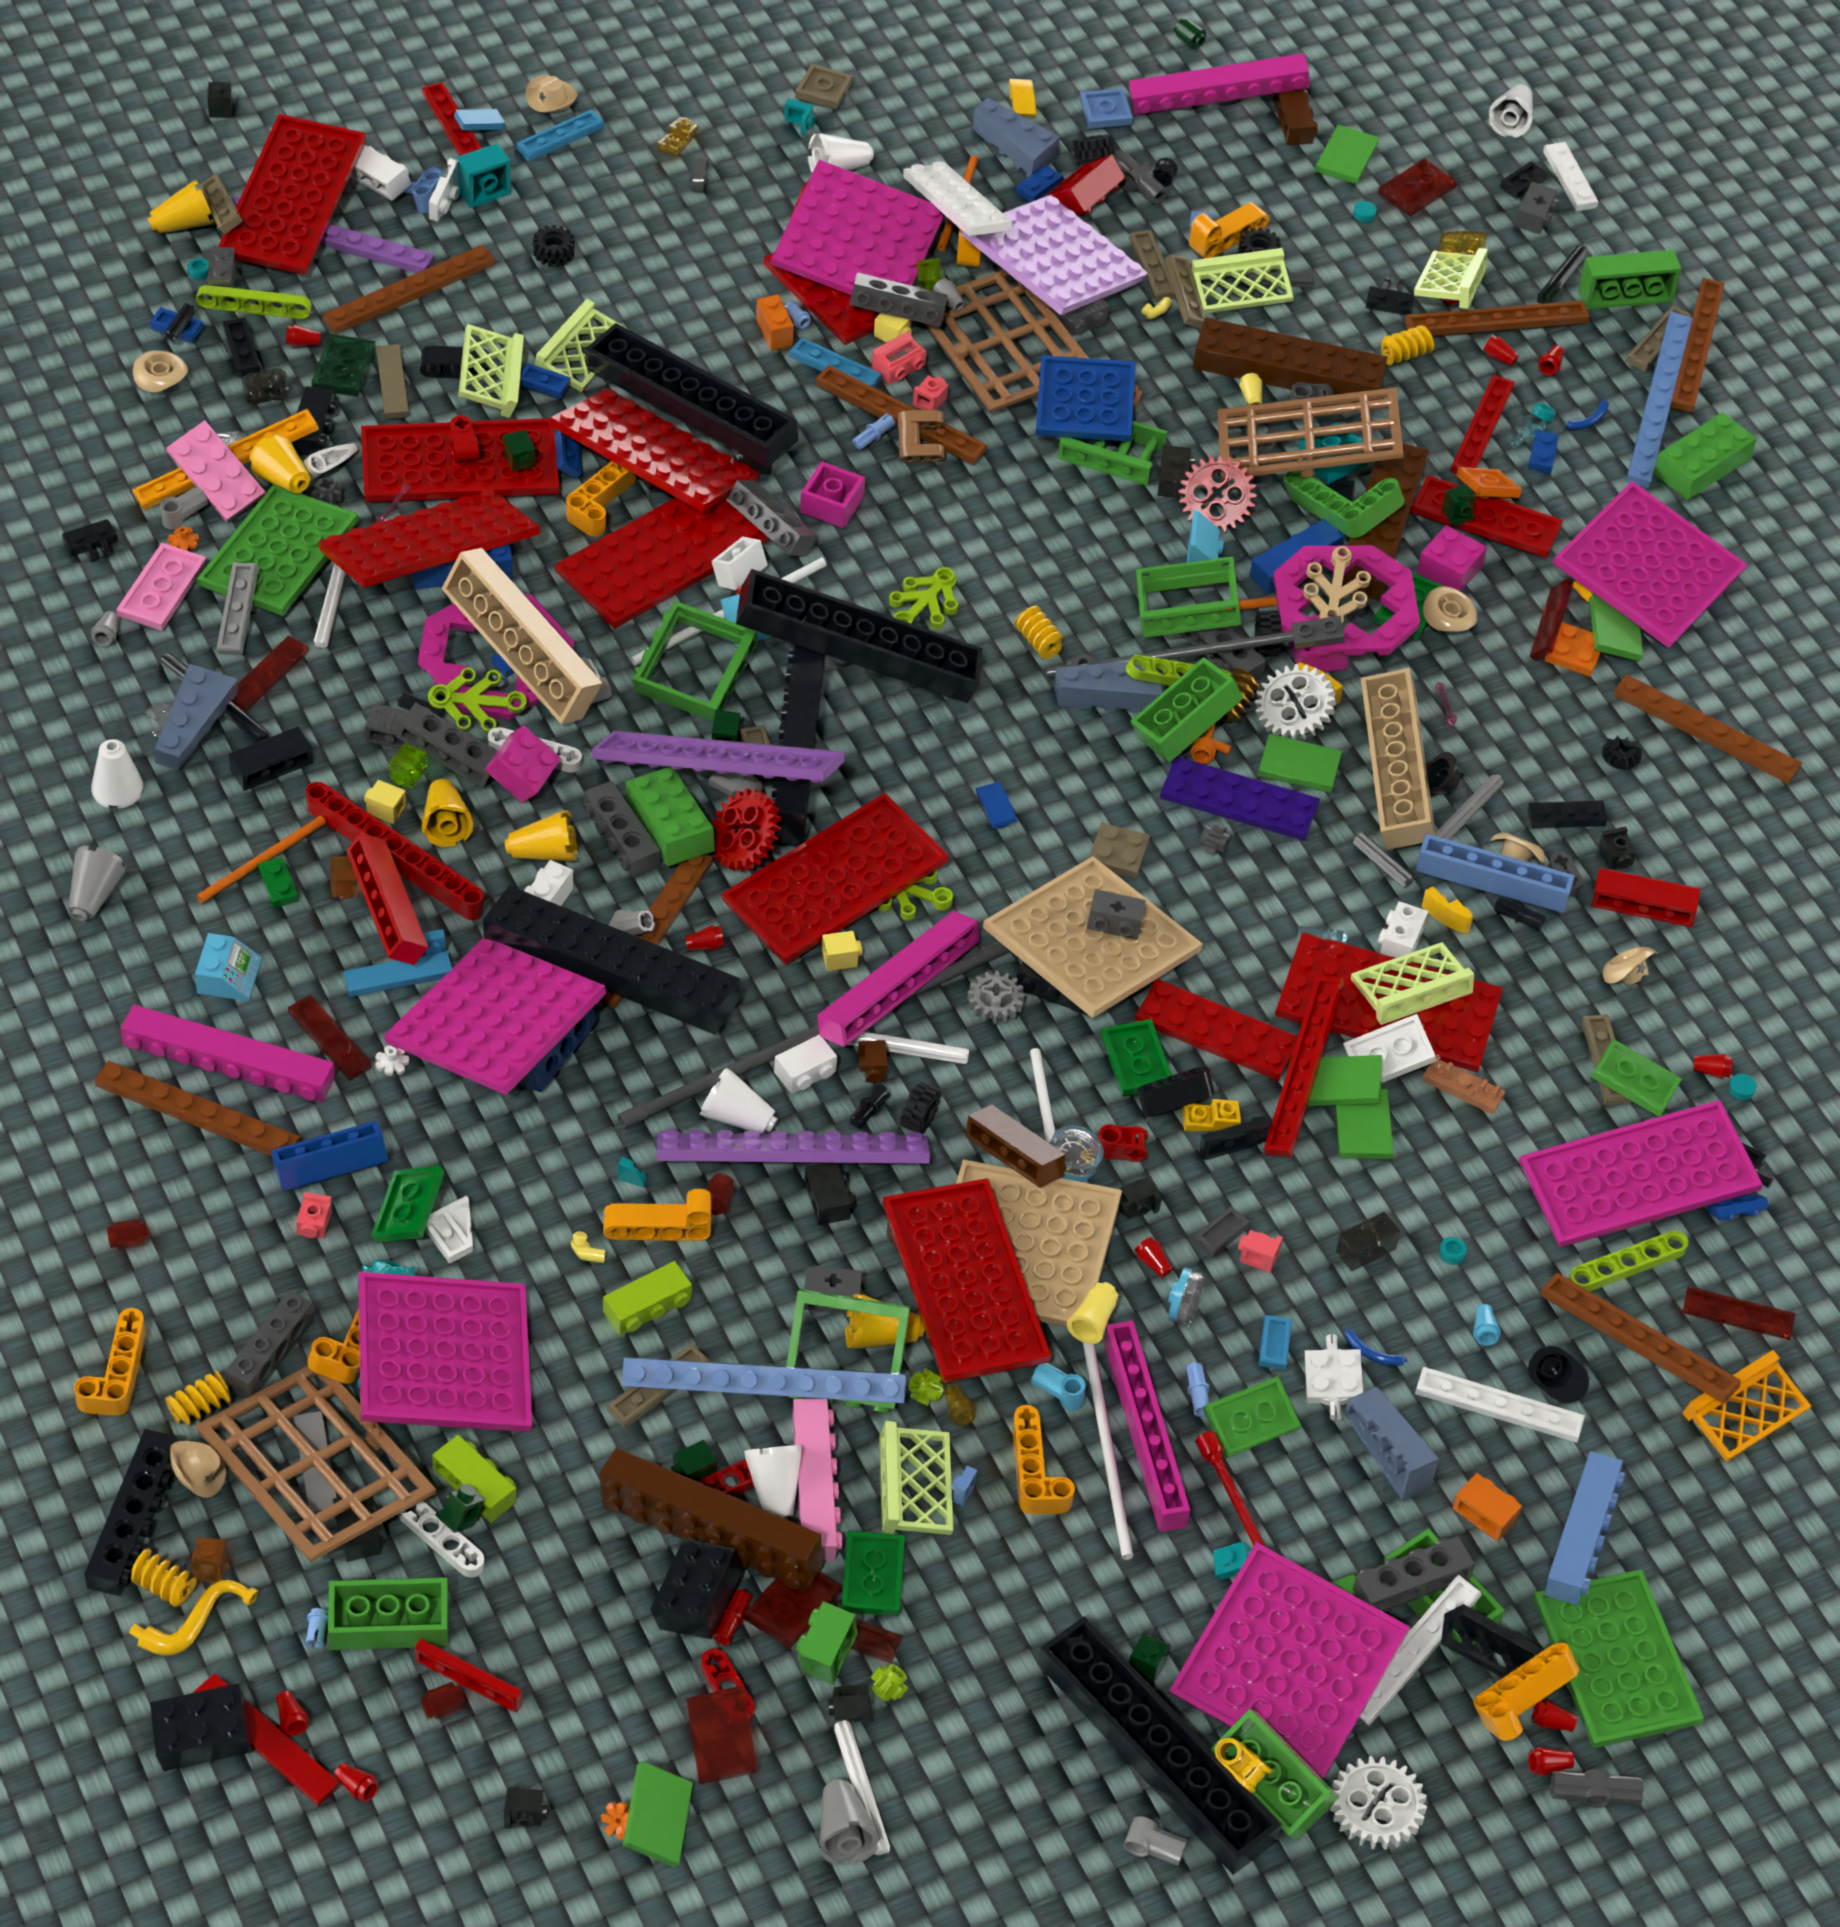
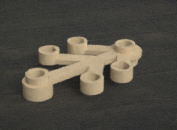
M1339 546L1332 552L1331 562L1335 566L1332 585L1322 574V566L1319 563L1312 562L1307 567V576L1313 579L1329 597V605H1327L1318 595L1319 588L1316 584L1307 583L1304 586L1303 596L1310 600L1319 610V619L1328 618L1329 615L1341 616L1343 623L1345 615L1357 608L1360 609L1366 606L1367 595L1364 592L1358 591L1353 594L1352 601L1338 607L1339 600L1360 588L1367 587L1371 579L1368 572L1360 571L1357 573L1356 579L1342 586L1344 570L1349 566L1352 557L1351 551L1345 546ZM1311 569H1316L1318 572L1314 573ZM1359 578H1365L1367 581H1361ZM1311 589L1314 593H1309L1307 590ZM1361 598L1363 601L1358 602L1356 599Z

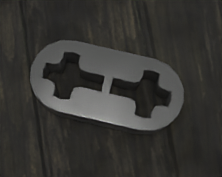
M696 156L692 178L693 192H704L709 159L707 156Z
M1564 852L1554 853L1550 858L1548 868L1575 875L1574 886H1572L1569 897L1578 895L1582 885V878L1573 859Z

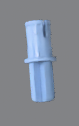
M886 413L873 424H868L866 430L852 440L853 445L857 450H861L873 440H880L886 431L895 426L894 419Z
M1191 1362L1186 1367L1189 1382L1187 1392L1192 1398L1194 1415L1204 1417L1206 1415L1202 1408L1209 1404L1208 1391L1210 1388L1205 1382L1202 1364Z

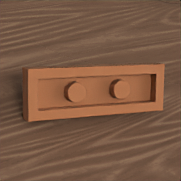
M1439 1056L1436 1057V1062L1428 1066L1423 1074L1422 1081L1492 1115L1505 1096L1506 1091L1502 1090L1499 1085L1493 1086L1486 1079L1482 1080L1460 1068L1454 1067L1451 1062L1448 1064L1440 1060Z

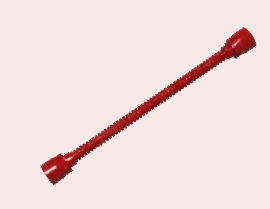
M1208 1431L1199 1435L1195 1443L1206 1463L1210 1462L1214 1466L1251 1543L1254 1546L1257 1542L1266 1547L1223 1462L1222 1452L1224 1449L1216 1433Z

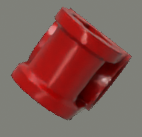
M455 416L450 421L452 432L450 443L454 461L479 459L478 441L475 437L471 420L466 416Z
M1106 1124L1099 1130L1096 1148L1103 1159L1140 1162L1147 1158L1148 1153L1145 1148V1141L1148 1138V1132L1146 1129L1138 1126L1128 1127Z

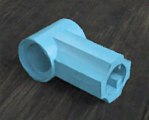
M1048 1363L1037 1366L1031 1378L1032 1384L1060 1399L1065 1409L1078 1410L1083 1407L1085 1403V1381L1081 1376L1076 1374L1068 1375Z

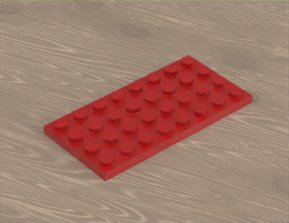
M278 114L236 206L243 221L225 235L223 234L218 247L234 248L235 260L306 275L366 141V133Z
M606 388L550 418L549 426L701 512L727 499L737 480H758L759 473L752 470L750 466L739 463L729 454L720 452L713 448L711 444L695 438L691 433L679 429L672 422L663 420L656 416L654 412L638 406L634 401L622 397L612 389Z
M550 418L471 421L475 437L478 441L479 459L455 462L450 443V435L452 433L450 422L361 426L365 502L454 499L462 496H473L487 489L494 490L501 496L559 494L555 430L549 426ZM526 429L535 448L536 466L512 472L503 453V435Z
M487 489L473 496H462L456 501L439 503L437 506L429 509H419L412 514L398 515L392 520L375 522L365 528H355L348 533L331 535L327 539L318 541L319 550L365 588L457 560L460 552L479 548L487 551L540 535L538 524L494 490Z
M675 497L556 563L555 572L613 629H616L715 573L711 561L741 537L761 540L762 546L769 542V538L733 507L727 499L701 512Z
M884 792L722 893V901L786 965L821 943L822 935L837 933L949 862V855Z
M1302 932L1275 1016L1302 1023L1316 976L1342 977L1344 985L1330 1028L1331 1032L1357 1038L1417 1014L1436 1057L1439 1056L1440 1060L1448 1064L1449 1062L1453 1063V1066L1479 1072L1503 987L1474 980L1473 993L1381 1025L1376 1019L1375 1009L1352 982L1351 974L1395 959V957ZM1411 962L1407 964V966L1421 968V965ZM1427 966L1425 968V970L1433 971L1437 973L1439 972V970ZM1388 970L1384 974L1398 976L1399 972ZM1443 971V974H1446V975L1452 974V973ZM1404 973L1402 978L1415 981L1417 976ZM1421 977L1420 982L1426 983L1434 979ZM1365 978L1362 981L1375 984L1376 979ZM1381 981L1379 986L1392 989L1394 984ZM1399 985L1397 990L1403 991L1411 987ZM1379 993L1375 994L1377 999L1388 996Z
M988 1178L883 1197L882 1204L942 1383L1050 1362L1051 1354Z

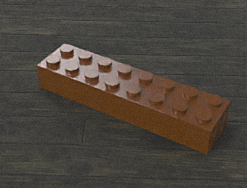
M1205 317L1195 349L1193 369L1241 379L1246 374L1255 373L1262 379V384L1292 390V386L1298 382L1328 384L1333 388V395L1381 389L1388 356Z
M1402 443L1404 458L1375 461L1365 491L1366 493L1384 479L1395 478L1399 482L1405 501L1404 504L1367 533L1357 538L1350 537L1348 545H1373L1394 560L1397 558L1406 531L1412 506L1416 500L1425 472L1429 449ZM1358 565L1354 566L1343 576L1342 586L1356 579L1358 572L1365 570ZM1370 574V584L1351 593L1354 594L1361 591L1367 595V598L1380 601L1381 596L1386 593L1388 585ZM1359 578L1361 581H1367L1365 578Z
M615 1448L599 1473L602 1505L608 1510L625 1514L637 1523H646L655 1527L663 1534H672L682 1540L689 1539L736 1548L743 1567L747 1566L754 1569L764 1577H773L780 1580L792 1589H801L807 1592L822 1567V1538L820 1533L619 1448Z

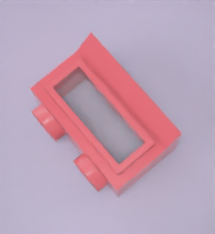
M907 331L873 350L871 369L881 373L882 379L890 385L926 365L927 351L912 338L910 331Z

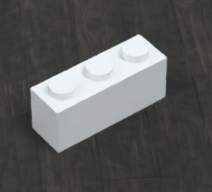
M363 145L350 175L352 179L391 201L411 184L408 176L409 171L403 164H398L387 155L378 153L371 146Z

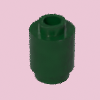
M1181 18L1175 24L1174 32L1176 36L1191 48L1201 47L1205 43L1206 30L1191 19Z

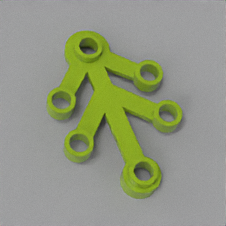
M941 567L936 570L933 576L920 578L906 577L903 580V590L905 592L894 591L890 593L889 604L894 608H899L904 602H917L908 611L895 613L894 618L913 624V620L928 605L931 614L930 627L935 630L942 629L945 618L940 612L937 595L941 590L945 599L943 605L944 613L954 615L958 612V602L954 599L952 591L957 580L953 570ZM931 586L928 590L917 591V587Z
M469 667L464 668L461 674L449 684H437L428 692L430 705L436 709H445L455 720L456 727L465 732L471 728V719L467 715H462L453 703L464 704L481 723V729L485 734L496 728V721L488 717L480 706L508 708L512 713H521L526 708V697L519 691H513L507 697L480 695L490 686L496 687L500 684L501 675L497 670L488 671L486 677L465 693L455 692L464 684L470 685L474 683L476 673ZM466 673L473 675L471 679H465L463 676ZM491 675H495L498 677V679L496 681H490L489 677ZM442 694L445 696V699L439 701L436 699V696ZM519 701L521 705L513 707L512 702ZM465 720L468 722V725L462 727L459 725V722ZM490 722L494 726L491 729H487L484 725Z
M937 870L928 874L932 875L931 877L925 876L916 883L923 881L928 885L934 884L937 881ZM912 884L895 895L900 905V916L907 921L914 919L916 916V907L910 903L907 894L932 902L933 906L939 911L949 909L953 903V893L945 887H939L934 891H930ZM892 898L886 901L887 904H881L877 908L882 912L891 910Z

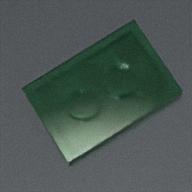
M330 333L311 381V387L334 390V393L358 397L376 349V341Z

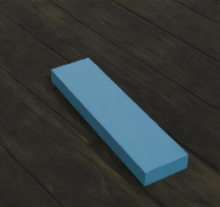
M591 109L517 142L516 149L530 162L603 129L604 121Z
M802 337L789 351V357L821 372L830 365L874 388L882 380L881 373Z
M444 951L423 955L415 965L393 961L343 971L349 997L439 980L452 970L448 952Z

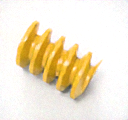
M1423 325L1410 328L1407 331H1401L1400 333H1394L1391 336H1385L1381 342L1382 355L1388 356L1387 365H1393L1394 361L1400 363L1402 359L1407 361L1410 356L1416 358L1418 354L1425 355L1426 351L1432 353L1434 350L1432 335Z
M1032 606L1016 617L1014 626L1023 634V637L1028 640L1029 644L1033 646L1042 659H1050L1061 651L1063 635L1057 630L1056 626L1052 625V621L1047 618L1046 614L1041 612L1039 606Z
M216 1370L215 1377L212 1374L205 1375V1382L201 1379L196 1380L195 1388L192 1385L185 1386V1393L181 1390L176 1391L175 1399L172 1396L165 1397L168 1409L175 1421L179 1424L182 1420L188 1426L191 1425L190 1415H193L197 1420L201 1419L199 1410L202 1409L206 1414H211L210 1404L220 1409L219 1399L222 1398L227 1404L231 1403L229 1390L223 1378Z
M149 1548L142 1551L132 1568V1582L135 1585H141L146 1591H151L154 1596H160L163 1601H170L173 1607L183 1605L192 1595L197 1578L194 1577L188 1581L189 1571L185 1570L178 1575L180 1571L178 1565H174L169 1570L170 1560L166 1559L159 1565L161 1560L159 1554H155L150 1559L152 1551Z

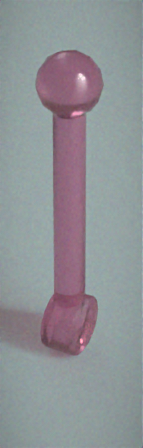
M405 483L401 486L399 494L384 514L376 518V522L387 521V516L402 496L410 491L409 484Z
M1438 682L1435 688L1440 692L1448 715L1447 723L1454 725L1457 721V716L1452 714L1444 691L1445 684Z

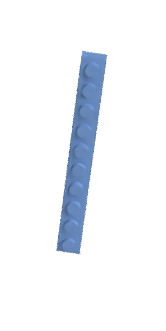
M1670 311L1626 482L1633 481L1637 485L1649 488L1692 322L1691 317Z
M624 1357L622 1386L893 1403L905 1402L906 1374L634 1357Z

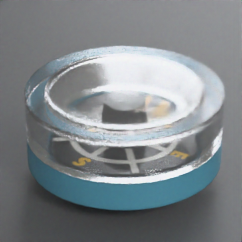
M1068 1125L1058 1129L1050 1141L1051 1145L1066 1154L1062 1178L1084 1181L1095 1174L1103 1158L1104 1150L1101 1141L1092 1131L1081 1126Z
M1186 1267L1183 1269L1179 1281L1174 1282L1168 1302L1171 1303L1168 1320L1190 1326L1202 1300L1205 1287V1273Z

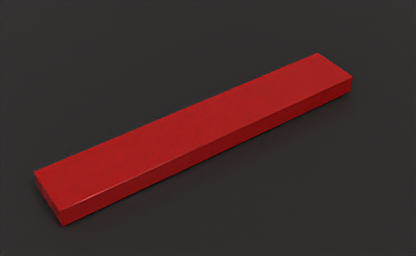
M440 82L422 87L424 98L458 156L482 149L472 130H461L454 117L455 111L459 110L444 83Z
M1496 375L1492 376L1451 465L1450 473L1457 475L1459 467L1478 468L1512 393L1515 381Z
M214 1673L193 1693L228 1686V1684ZM246 1701L252 1749L319 1807L340 1787L339 1781Z

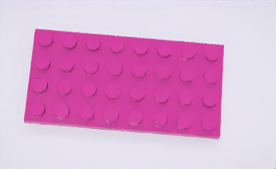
M1721 1100L1522 1155L1519 1160L1559 1248L1762 1189V1182Z

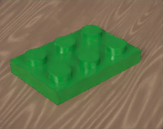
M1412 573L1420 625L1419 629L1409 638L1418 641L1428 626L1423 615L1424 601L1433 589L1443 585ZM1381 605L1374 616L1373 623L1382 626L1396 613Z
M1152 1019L1101 1028L1100 1036L1122 1097L1138 1094L1137 1089L1140 1086L1172 1075Z
M440 1165L396 1170L393 1172L371 1234V1238L376 1243L423 1237L445 1174Z
M847 1531L841 1609L850 1613L899 1617L905 1535Z

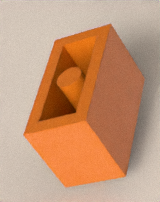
M779 294L758 298L756 301V321L770 350L793 346L794 325Z
M1476 1473L1456 1494L1452 1509L1499 1542L1518 1521L1522 1505L1513 1496L1507 1495L1497 1488L1490 1479Z

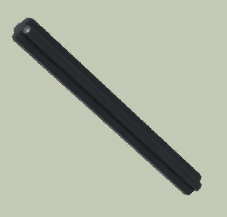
M166 652L160 658L161 664L182 681L188 667L173 654ZM231 701L228 703L226 710L222 713L257 742L269 738L268 731L234 703Z

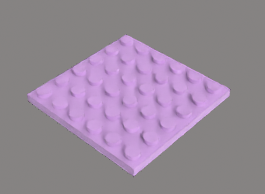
M1051 195L1004 212L1003 214L1012 221L1011 231L968 236L962 232L964 238L1060 315L1146 281L1148 275L1147 271L1139 263L1130 259L1121 249L1115 247L1106 237L1101 236L1090 224L1085 223L1072 210L1066 208L1057 198Z

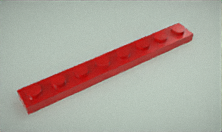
M1316 976L1264 1146L1266 1155L1292 1157L1344 982L1342 977Z

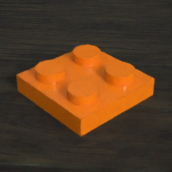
M1458 468L1456 476L1476 492L1475 494L1480 498L1488 499L1490 496L1508 500L1510 497L1520 498L1522 488L1499 469Z
M1560 622L1544 661L1591 677L1602 652L1596 651L1594 648L1593 632Z

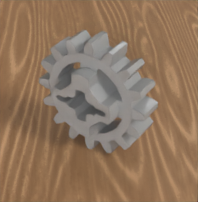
M995 971L994 976H991L988 972H985V978L976 976V982L970 983L967 995L969 1009H974L975 1017L983 1015L984 1022L991 1018L993 1024L997 1023V1019H1001L1006 1023L1008 1016L1015 1019L1016 1013L1022 1011L1025 998L1023 985L1017 986L1018 979L1010 980L1009 973L1000 976L999 971Z

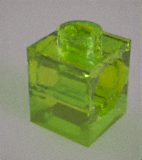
M940 258L917 261L920 287L933 291L934 285L939 280L945 278V270Z
M404 743L388 763L389 779L398 785L412 789L427 770V752Z

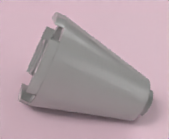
M81 846L76 850L68 911L78 921L85 922L86 920L93 919L127 868L126 865L122 866L123 860L119 856L103 848L97 847L96 851L88 850L89 846Z
M840 1779L833 1780L823 1789L819 1839L820 1853L826 1861L834 1865H840L839 1861L849 1860V1864L852 1865L867 1860L877 1850V1842L879 1841L878 1831L851 1783Z

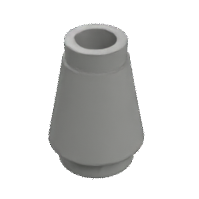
M943 278L934 285L933 291L948 295L946 305L953 309L954 312H958L964 307L965 302L953 281Z
M112 611L105 612L92 628V639L97 645L108 646L115 641L118 623L116 613Z

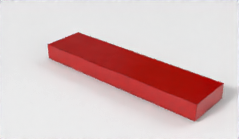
M422 1639L415 1645L417 1663L517 1713L521 1708L522 1690Z

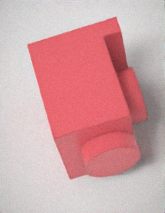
M928 375L919 386L914 388L913 406L921 410H938L948 397V384H946V381L941 377L933 378Z
M304 1192L296 1221L298 1235H303L307 1238H325L332 1215L331 1196Z
M1252 1230L1249 1231L1248 1236L1243 1234L1238 1246V1250L1242 1251L1240 1262L1271 1273L1280 1253L1283 1237L1277 1236L1274 1239L1264 1233H1257Z

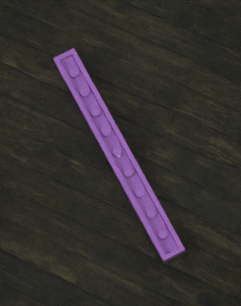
M230 196L236 207L240 198ZM328 224L320 243L324 247L415 273L431 267L434 262L433 253L332 224Z

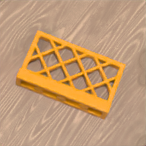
M1774 1350L1733 1375L1741 1380L1740 1388L1727 1402L1740 1403L1739 1415L1726 1412V1403L1723 1404L1706 1393L1692 1400L1682 1412L1688 1421H1695L1726 1462L1812 1407L1777 1362L1780 1358ZM1774 1373L1781 1381V1389L1768 1386L1767 1377ZM1747 1389L1760 1390V1401L1747 1399ZM1766 1392L1780 1395L1779 1406L1765 1403ZM1785 1396L1794 1398L1800 1407L1796 1410L1785 1408ZM1745 1405L1759 1408L1758 1419L1744 1416ZM1764 1409L1778 1412V1421L1776 1423L1764 1421ZM1708 1414L1720 1417L1719 1428L1709 1426L1703 1417ZM1725 1418L1739 1421L1738 1432L1724 1429ZM1744 1423L1757 1425V1435L1743 1434ZM1723 1436L1737 1439L1736 1448L1729 1452L1722 1443Z

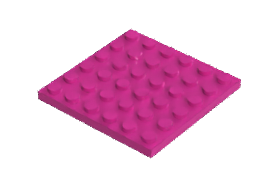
M819 159L771 258L770 264L849 295H852L857 272L913 286L945 215L931 202Z
M1633 481L1556 555L1552 562L1668 648L1690 628L1743 573L1748 565Z
M483 937L450 972L384 1035V1039L388 1045L507 1095L607 992L605 985Z
M359 1272L358 1316L361 1421L521 1432L531 1431L532 1411L525 1284Z
M1256 1542L1174 1681L1169 1694L1229 1728L1249 1709L1259 1713L1324 1780L1410 1631V1627Z

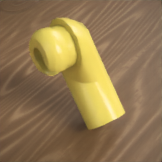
M1164 297L1155 307H1152L1151 304H1146L1141 313L1146 316V319L1152 320L1164 314L1172 306V300L1169 297Z
M580 1231L575 1232L573 1240H571V1247L579 1259L604 1264L606 1250L591 1248L586 1241L587 1234Z

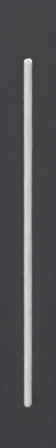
M1034 1048L1030 1050L1045 1138L1050 1143L1056 1136L1041 1052L1040 1049ZM1083 1342L1122 1559L1129 1560L1133 1558L1095 1345Z

